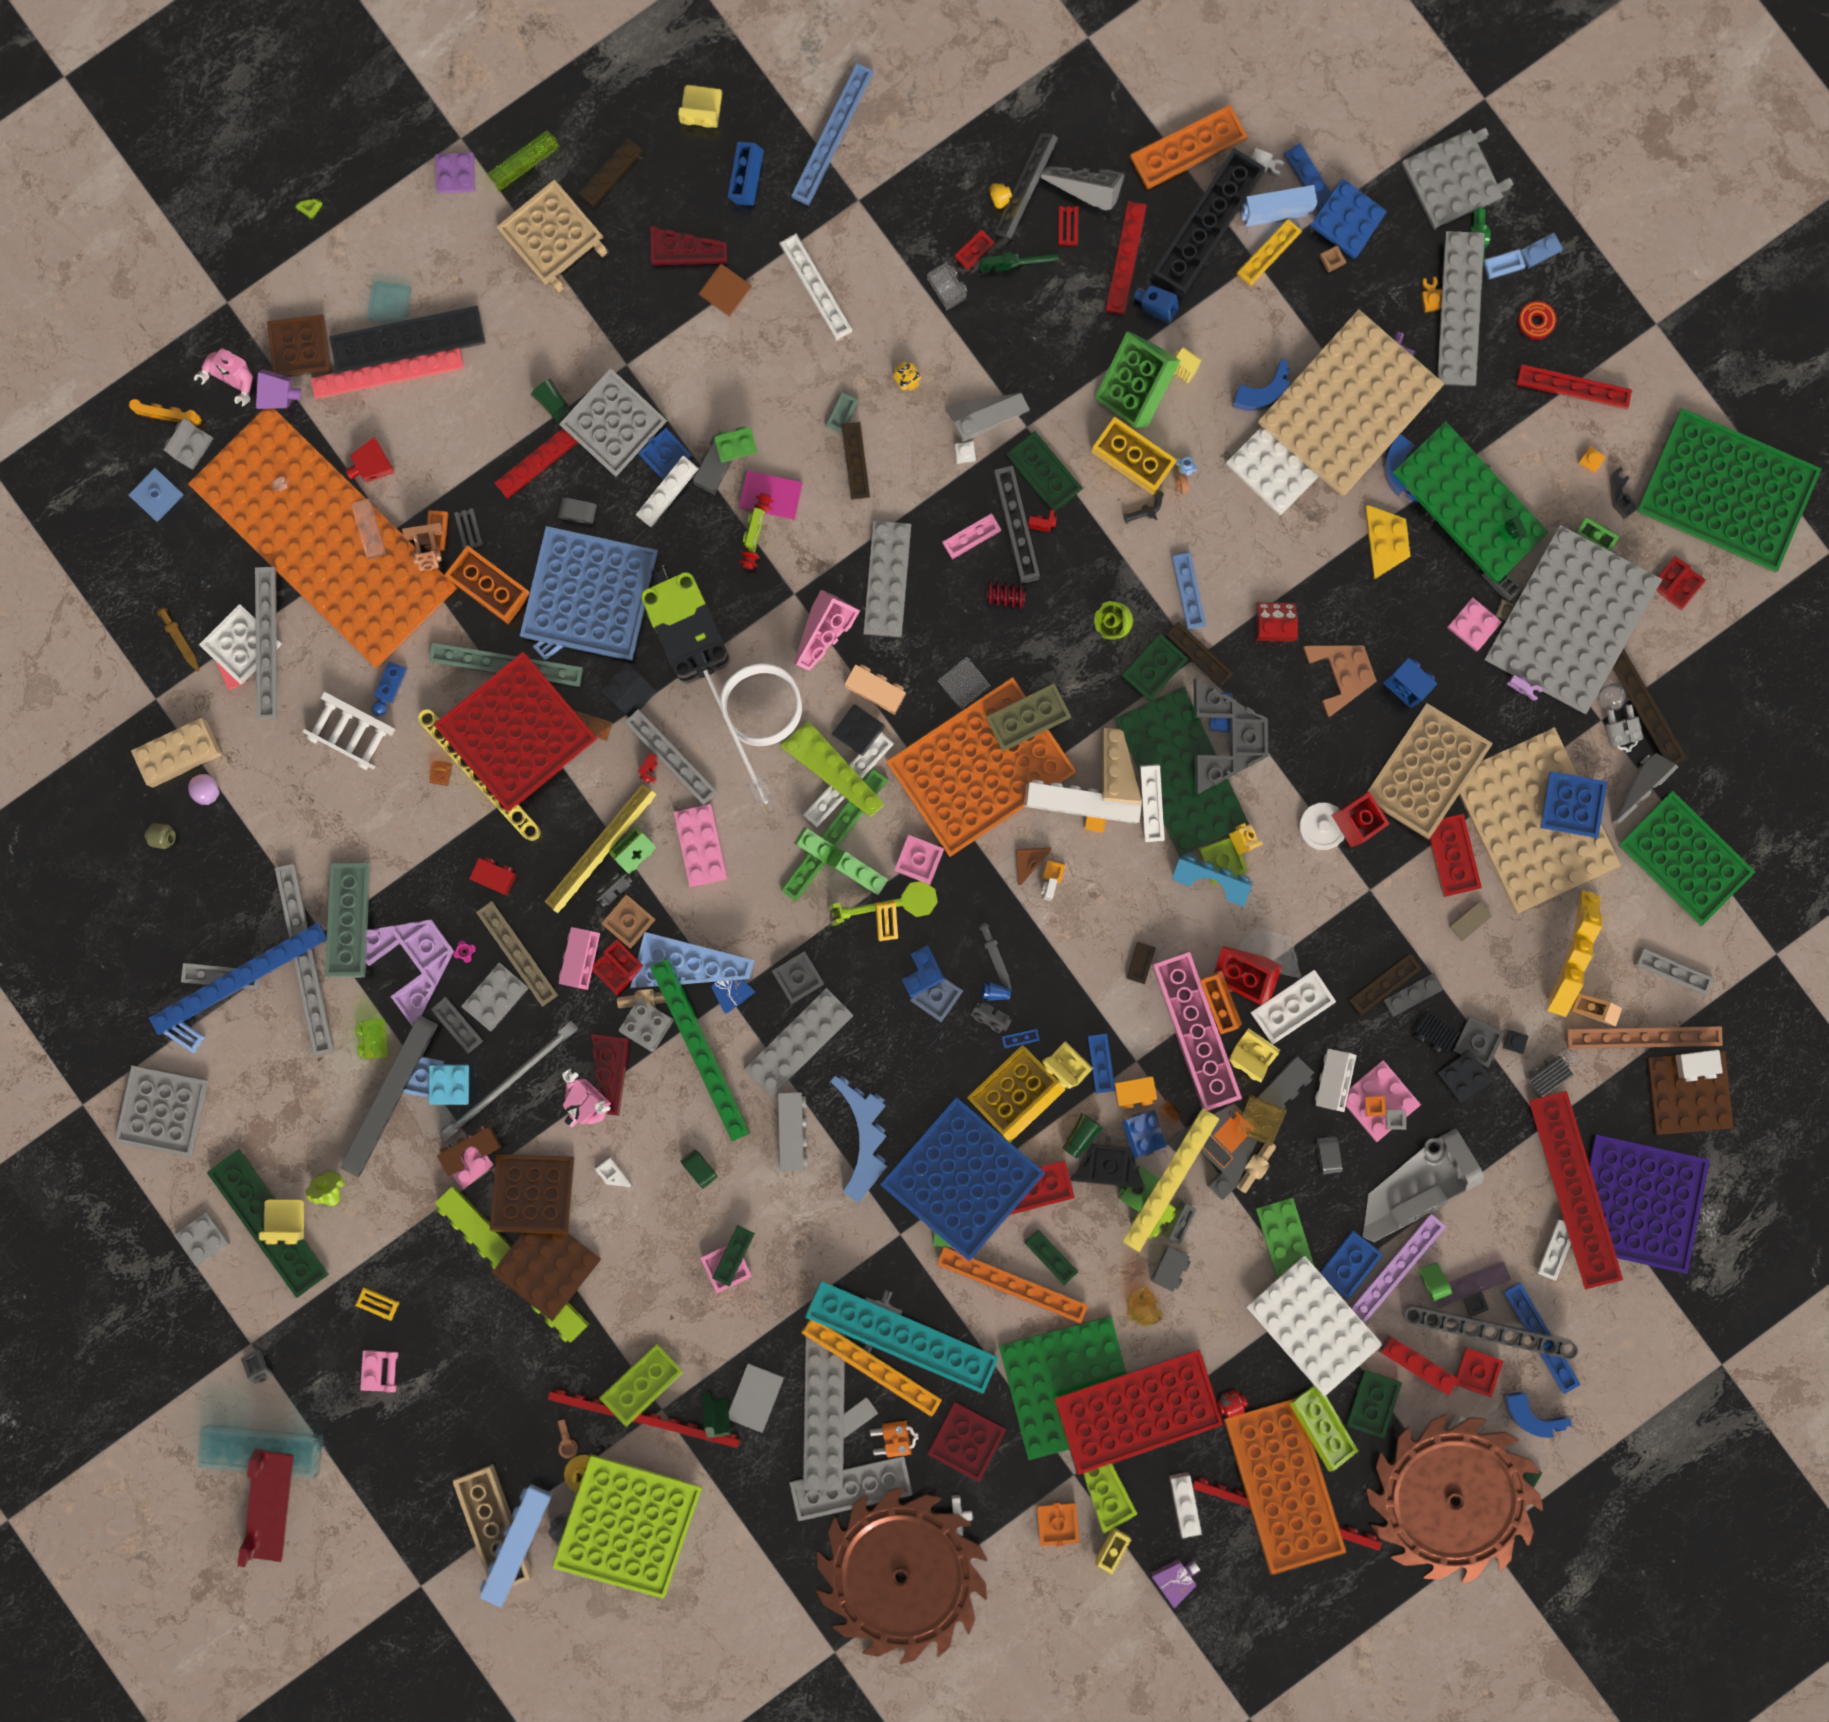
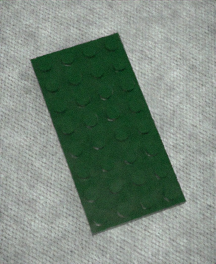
M1184 686L1114 718L1118 728L1124 733L1127 747L1139 772L1141 765H1160L1163 823L1179 857L1236 831L1235 827L1243 823L1249 824L1228 779L1206 789L1200 794H1195L1194 756L1216 755L1200 719L1194 718V707Z

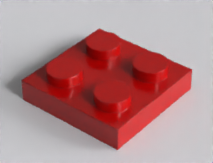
M1465 1347L1456 1377L1459 1379L1456 1386L1492 1398L1504 1361Z

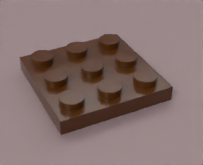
M323 314L267 321L272 372L286 377L331 372L326 322Z

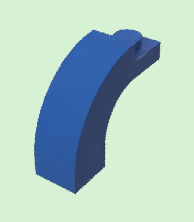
M1281 359L1273 382L1265 388L1253 389L1240 384L1232 407L1246 411H1258L1273 405L1285 392L1290 382L1284 380L1287 378L1290 368H1287L1289 361Z
M1399 434L1386 452L1384 475L1389 487L1397 496L1404 491L1408 499L1418 502L1392 474L1405 461L1406 456L1415 446Z
M1522 1391L1503 1394L1505 1407L1511 1419L1516 1425L1532 1435L1552 1438L1554 1437L1553 1429H1555V1432L1567 1430L1566 1427L1572 1426L1571 1418L1567 1416L1550 1419L1536 1418L1530 1411L1527 1394Z

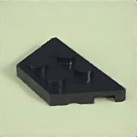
M1092 1144L1087 1151L1086 1157L1080 1162V1167L1070 1179L1072 1182L1144 1189V1184L1130 1147Z

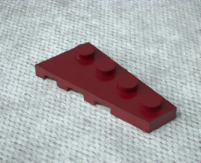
M651 226L652 265L727 263L726 242L693 237L689 234L684 235Z

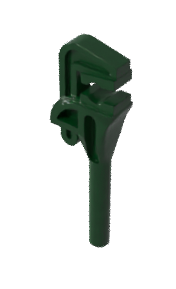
M1006 252L999 256L979 259V266L981 271L989 272L992 266H994V271L1000 272L1025 264L1059 261L1058 253L1019 257V254Z

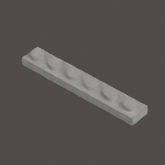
M639 709L625 721V724L703 805L718 793Z

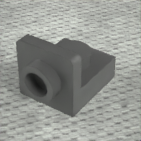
M256 1350L241 1358L247 1378L255 1384L262 1383L273 1375L272 1371L267 1368L260 1350Z

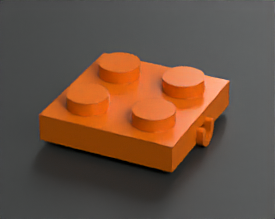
M1076 1502L1037 1505L1040 1546L1056 1545V1547H1063L1064 1544L1079 1543Z

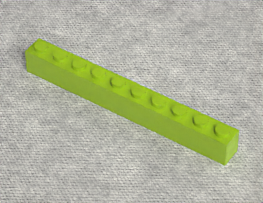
M452 1186L435 1202L438 1206L436 1210L442 1216H447L451 1220L450 1224L456 1230L460 1229L465 1234L463 1237L468 1243H474L478 1247L477 1252L483 1258L487 1257L492 1262L490 1265L493 1268L499 1264L513 1246L500 1232L490 1231V1222L455 1186ZM569 1303L564 1306L553 1322L547 1317L544 1319L550 1327L553 1328L555 1326L560 1331L558 1335L565 1342L568 1340L570 1343L589 1325ZM531 1305L534 1311H536L539 1314L540 1311H538L535 1307Z

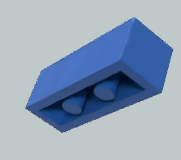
M1037 1029L1002 1036L1004 1048L1040 1041Z

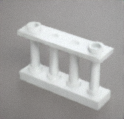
M324 692L321 699L326 701L324 704L325 708L312 732L303 730V733L307 735L306 739L315 744L317 741H320L358 761L357 766L365 770L368 767L374 770L375 766L369 763L382 737H385L386 734L392 736L395 729ZM337 707L343 710L341 712L342 717L330 739L326 741L318 735L332 710H335ZM354 716L359 719V725L346 749L343 750L335 744L349 718L352 719ZM371 725L376 728V734L361 759L353 755L352 752L365 728Z

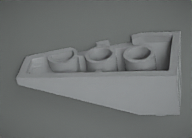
M1046 167L1041 174V178L1092 206L1108 210L1112 209L1117 202L1124 173L1109 170H1100V173H1089V169L1072 172L1070 168Z
M1021 393L964 401L945 410L962 443L968 442L1030 411Z
M1657 753L1651 756L1649 754L1640 761L1642 765L1637 769L1612 823L1616 825L1622 822L1639 805L1637 802L1647 798L1652 792L1651 788L1661 785L1678 766Z

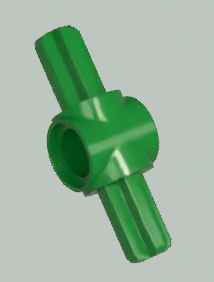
M1477 208L1474 210V225L1469 228V232L1484 233V247L1489 245L1490 228L1485 225V209Z

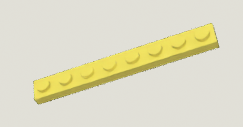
M642 784L544 902L559 913L623 834L627 832L628 828L640 816L647 805L652 802L656 794Z
M1204 1108L1201 1109L1122 1240L1123 1243L1140 1252L1219 1121L1218 1117Z

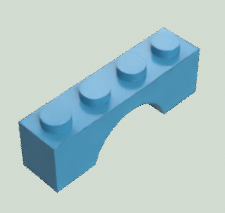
M1189 854L1180 856L1172 880L1187 886H1191L1195 881L1202 878L1216 880L1222 885L1226 900L1243 907L1253 885V881L1248 876L1242 874L1237 876L1232 874V871L1227 868H1216L1214 864L1208 861H1197L1194 856Z

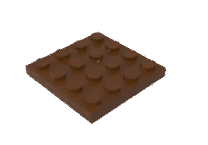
M1720 1051L1723 1073L1716 1074L1717 1078L1705 1079V1076H1698V1080L1686 1082L1685 1078H1679L1675 1055L1647 1058L1655 1135L1733 1128L1725 1051Z
M497 1154L490 1231L569 1234L575 1158L567 1156Z
M523 1233L491 1274L553 1322L601 1259L570 1234Z

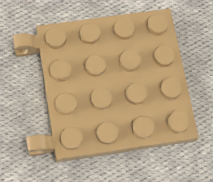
M555 180L496 227L543 284L547 285L550 282L558 293L564 287L556 276L590 248L594 247L601 257L608 253L605 246L600 242L603 239L601 233Z

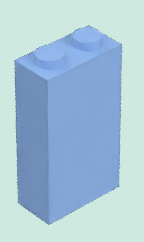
M1314 185L1247 196L1240 210L1241 221L1245 222L1246 227L1287 220L1288 218L1310 216L1317 205Z

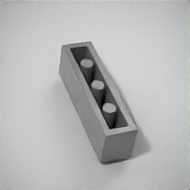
M802 1092L778 1093L780 1171H803L804 1166H808L807 1155H804V1147H807V1135H803V1127H807V1118L803 1116V1108H806V1096H802Z

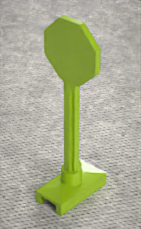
M921 881L909 883L901 898L894 900L896 907L903 906L906 911L915 917L929 915L938 902L935 889ZM840 903L832 904L828 907V911H832V917L835 920L830 922L831 926H836L852 915L876 911V905L873 903L852 908H841Z

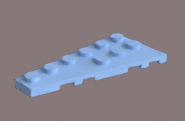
M644 932L638 961L643 967L633 978L630 988L658 986L650 966L669 958L680 984L750 979L755 960Z

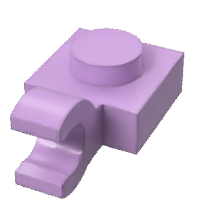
M1521 675L1510 677L1507 685L1522 694H1526L1531 700L1535 701L1538 699V697L1534 696L1533 690L1543 691V688L1539 685L1531 686L1527 683L1528 680Z

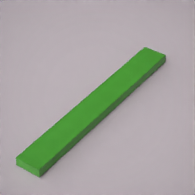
M874 768L864 779V782L876 795L888 781L886 777ZM848 800L821 838L838 847L864 812ZM808 853L781 891L794 901H797L825 863Z

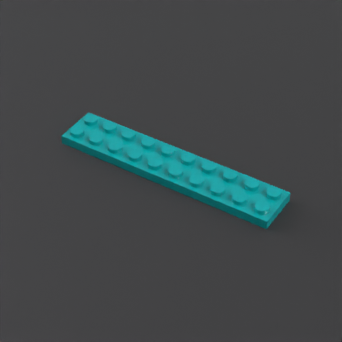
M820 1281L805 1315V1318L983 1394L999 1359L998 1356L823 1281Z

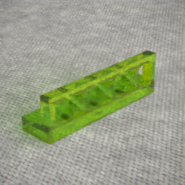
M548 130L490 171L487 176L498 191H500L558 149L557 139Z

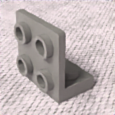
M184 418L176 425L172 438L170 437L166 441L164 451L175 460L194 470L213 437L196 428Z
M638 999L621 1025L619 1032L649 1051L654 1052L674 1019L645 1001Z

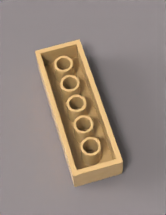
M493 1464L453 1480L487 1578L490 1575L487 1571L491 1562H496L498 1557L495 1554L500 1543L504 1544L505 1542L504 1532L508 1525L512 1526L514 1521ZM526 1555L512 1586L530 1580L533 1576Z

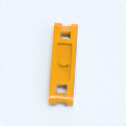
M133 399L129 403V407L138 415L178 423L185 418L194 426L201 423V417L193 410L184 413L181 412V409L170 407V410L164 409L163 406L154 403L148 406L143 405L137 399Z

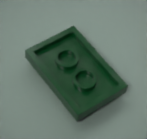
M1159 634L1126 670L1122 677L1150 702L1187 662L1188 658L1162 634Z
M1364 1369L1346 1425L1384 1439L1402 1382Z

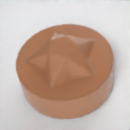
M1185 474L1178 475L1175 483L1176 488L1181 494L1188 493L1189 481Z

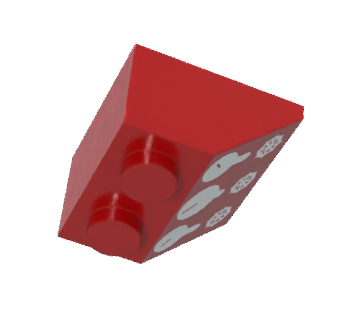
M1257 602L1256 641H1295L1298 638V617L1295 603Z

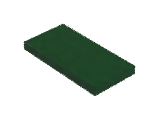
M1035 431L1005 454L1048 508L1055 510L1054 513L1083 490L1081 485Z

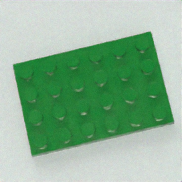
M1670 791L1618 844L1699 926H1703L1755 873L1673 791Z

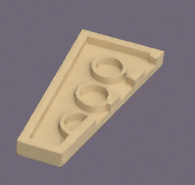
M1104 728L1102 731V801L1140 804L1142 800L1124 733L1120 729Z

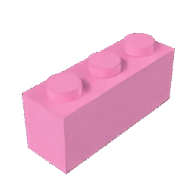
M571 927L567 938V948L563 955L562 970L559 973V984L588 990L600 933Z

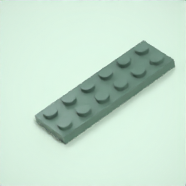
M330 863L326 978L365 977L370 884L369 863Z

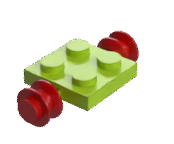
M760 493V496H756L759 501L753 505L755 507L754 512L749 514V531H745L743 538L747 551L741 552L744 559L740 560L739 563L742 564L743 568L753 570V567H758L755 564V560L760 559L755 551L764 520L763 514L772 510L769 504L774 502L771 499V495Z

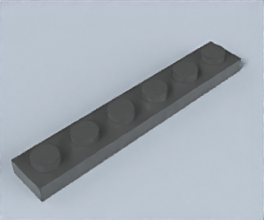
M1040 134L1016 184L1012 197L1009 199L1010 202L1007 204L994 231L996 236L1011 238L1015 232L1016 226L1023 215L1024 209L1058 139L1054 134Z

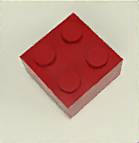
M1370 791L1357 796L1331 814L1351 847L1364 843L1390 824Z

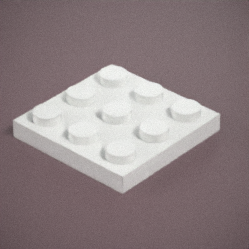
M239 604L199 645L242 685L256 671V619ZM277 640L278 649L282 644Z

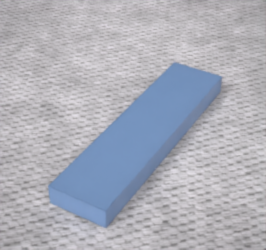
M1191 552L1172 555L1171 558L1186 629L1205 627L1206 622Z

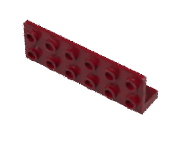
M255 1449L249 1458L247 1477L251 1478L247 1521L245 1539L239 1548L237 1566L246 1567L248 1561L253 1558L275 1562L282 1561L294 1461L293 1454Z

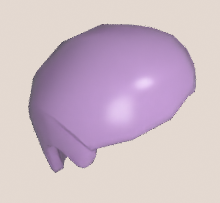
M199 774L190 780L188 790L195 802L200 805H209L217 799L219 789L213 777L208 774Z

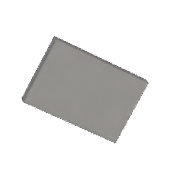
M748 1363L729 1410V1419L763 1433L784 1377Z

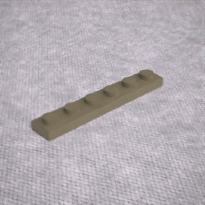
M491 901L476 913L541 1006H545L559 996L494 902Z

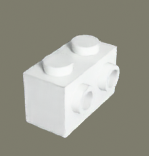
M1719 1050L1675 1055L1679 1078H1685L1686 1082L1696 1081L1698 1076H1705V1079L1717 1078L1716 1074L1723 1073Z

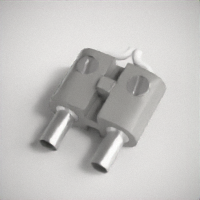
M1632 704L1625 706L1628 718L1621 721H1616L1614 709L1607 710L1609 723L1606 724L1610 746H1617L1620 750L1631 752L1638 741L1643 739L1639 716H1634ZM1629 742H1635L1629 747V750L1627 747H1620L1621 745H1625Z

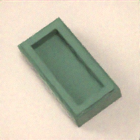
M841 392L825 427L842 434L841 424L849 422L859 399Z

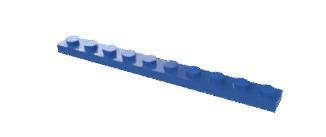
M320 922L312 925L149 1017L156 1033L161 1035L327 941V935Z

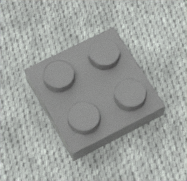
M205 1212L174 1235L196 1267L230 1244L208 1212Z

